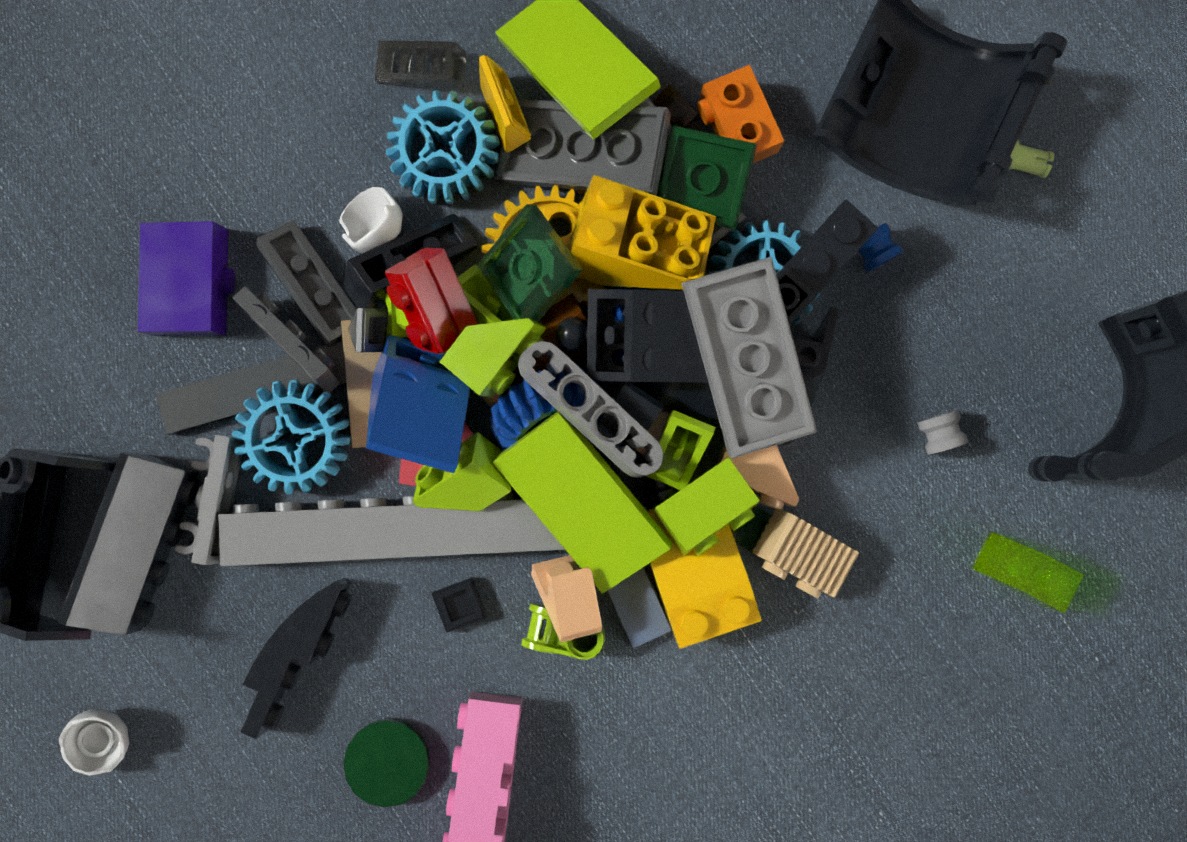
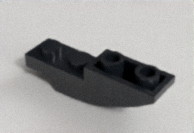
M847 199L836 208L776 274L789 325L878 229L873 222Z
M343 578L315 593L301 604L266 642L242 684L258 693L240 731L241 733L257 739L268 729L272 731L275 729L285 708L279 704L286 689L292 690L302 670V667L297 665V662L309 665L317 660L318 656L324 658L328 653L335 634L329 631L336 616L339 618L343 617L352 598V594L347 593L351 581Z

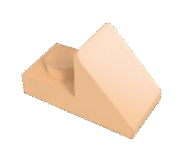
M570 555L532 564L531 576L560 643L602 631L593 573L590 567L579 569Z

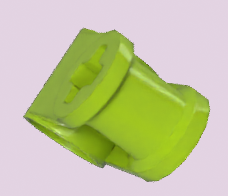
M530 603L529 610L532 611L527 637L522 638L521 646L539 652L561 654L584 660L595 657L601 651L605 641L603 625L602 631L596 633L597 643L591 648L578 646L574 639L560 643L544 604ZM546 619V627L544 635L542 636L541 633L544 625V620Z

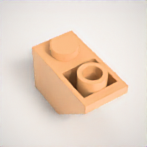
M725 444L716 465L729 457ZM777 445L735 458L729 457L753 492L760 494L759 503L781 510L784 505L789 507L797 506L799 497Z

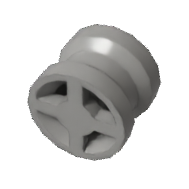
M959 410L917 422L919 430L925 433L928 441L925 446L927 455L969 443L967 434L962 432L959 426L961 419Z

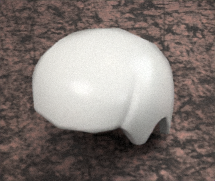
M371 187L358 194L341 214L339 222L346 234H342V237L355 251L365 253L396 239L401 232L403 213L394 198L384 188Z
M89 709L82 712L68 722L59 737L62 758L73 771L92 776L111 772L123 760L129 746L127 726L117 714L105 709Z

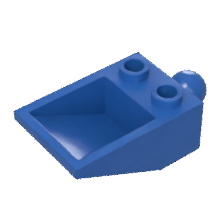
M388 334L372 375L366 449L447 472H455L458 464L470 387L439 362L446 352L438 354L423 351L414 346L409 340Z

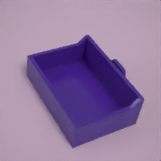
M213 221L140 223L138 332L151 336H226L227 293H233L235 287L234 270L228 268L229 229Z

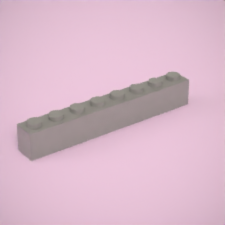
M509 492L482 511L419 508L413 504L414 496L403 497V505L386 506V498L360 499L361 507L344 508V500L318 501V509L302 510V502L275 503L276 511L259 512V504L233 505L232 514H219L220 566L565 549L523 499H513V492Z

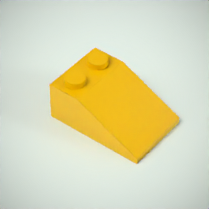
M655 508L647 511L672 541L671 549L652 561L650 566L679 649L762 621L748 575L729 525L715 534L719 542L699 556L696 555L694 550L684 556L655 516Z

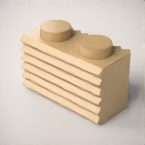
M781 509L773 511V516L769 518V524L765 526V531L761 533V539L757 541V546L753 548V554L765 560L761 568L785 580L788 573L799 579L795 587L817 599L821 592L836 598L859 555L858 551L799 517Z

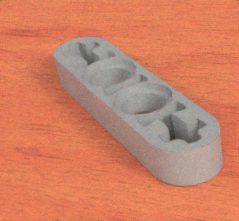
M540 341L523 351L519 358L518 368L524 380L624 473L638 478L653 474L659 469L663 461V451L658 441L557 346L550 342ZM543 354L546 355L549 359L546 364L547 369L555 376L563 370L567 376L559 380L552 389L548 383L553 381L555 377L547 370H543L540 373L535 372L532 367L536 361L532 355L537 358ZM567 383H577L583 388L585 401L581 407H573L565 401L563 391ZM603 413L612 415L617 421L618 431L613 438L602 436L597 429V419ZM628 433H630L632 437L625 442L635 450L644 447L647 450L644 458L648 464L635 465L633 462L636 458L635 452L628 445L620 447L619 450L615 445L623 441Z

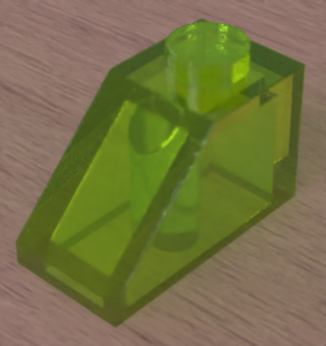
M989 532L971 567L972 570L1039 606L1064 614L1084 574L1044 553L994 532Z

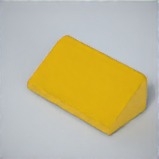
M482 55L479 57L480 87L504 151L509 153L531 140V133L506 70L490 57Z

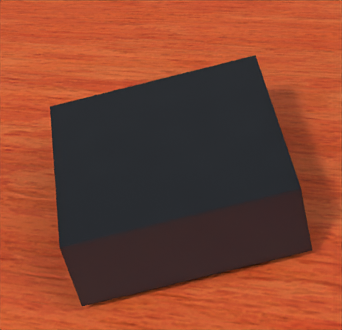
M473 577L432 592L446 633L487 617Z

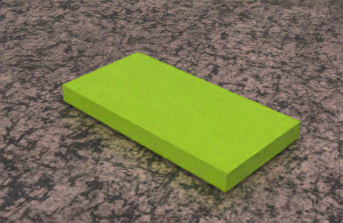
M536 0L495 31L503 46L593 140L661 88L659 79L579 0Z
M559 411L505 449L492 461L493 465L580 568L590 567L593 573L594 584L602 594L671 549L672 541L588 439Z

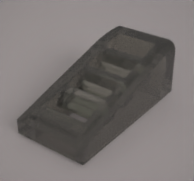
M379 40L375 82L385 85L442 91H463L467 54L457 42ZM395 53L400 54L398 73H393ZM411 55H416L414 73H410ZM428 57H433L431 74H427Z

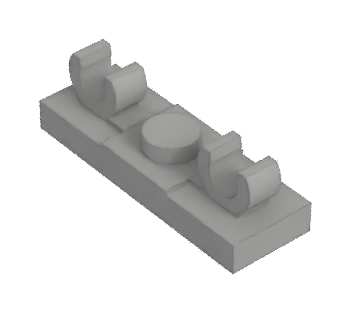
M215 435L214 439H196V445L206 446L210 451V457L207 461H192L191 464L197 470L208 471L204 484L200 486L196 495V507L199 509L197 520H199V523H180V529L190 530L193 533L194 541L190 546L176 545L175 551L180 554H193L191 563L201 565L220 564L219 514H231L242 455L234 453V449L244 444V440Z

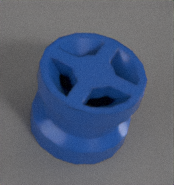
M887 223L878 226L875 233L857 251L864 260L862 267L866 273L877 269L904 252L900 244L893 243L890 237L891 229Z

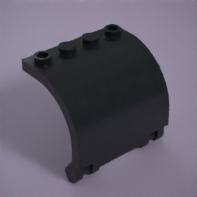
M877 0L813 137L850 166L873 179L904 192L948 203L976 205L978 201L994 202L1000 189L997 185L1000 176L1007 174L1013 160L1010 155L1043 85L1049 84L1055 71L1052 65L1055 58L1062 56L1067 40L1057 33L1045 32L1034 43L999 44L965 36L941 25L927 16L911 0Z
M1187 290L1111 315L1098 322L1119 362L1122 372L1123 397L1118 416L1108 433L1088 450L1072 458L1053 455L1032 459L1029 463L1028 471L1034 480H1115L1120 477L1145 476L1187 452Z

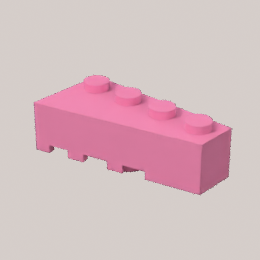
M472 692L468 703L460 704L457 729H463L464 732L462 746H455L452 772L458 774L455 789L449 790L446 816H451L449 832H444L442 842H505L523 698Z

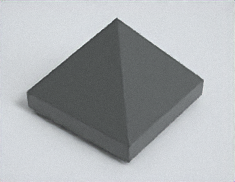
M356 309L348 327L356 352H382L387 339L388 309Z

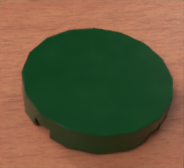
M392 718L375 720L359 730L348 744L343 761L345 778L354 794L366 803L380 807L401 805L414 797L426 781L431 763L429 749L423 736L421 737L414 730L413 726L405 721Z

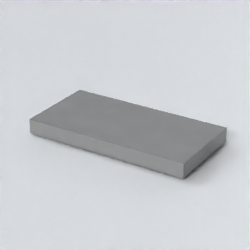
M772 257L682 282L728 456L735 458L816 433L817 429Z

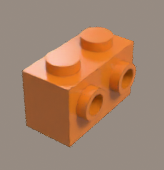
M750 64L703 84L699 97L700 101H697V108L704 124H711L716 135L757 144L753 164L779 152L784 139Z

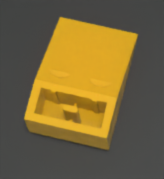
M593 175L582 200L568 250L581 269L575 277L602 286L683 290L682 282L704 276L716 216Z

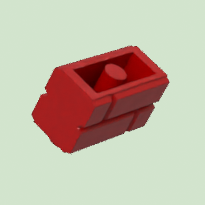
M421 249L409 256L407 260L401 261L385 271V275L390 283L387 287L388 296L398 309L403 310L409 323L406 326L407 336L417 348L438 354L443 353L452 346L466 326L479 325L445 249Z

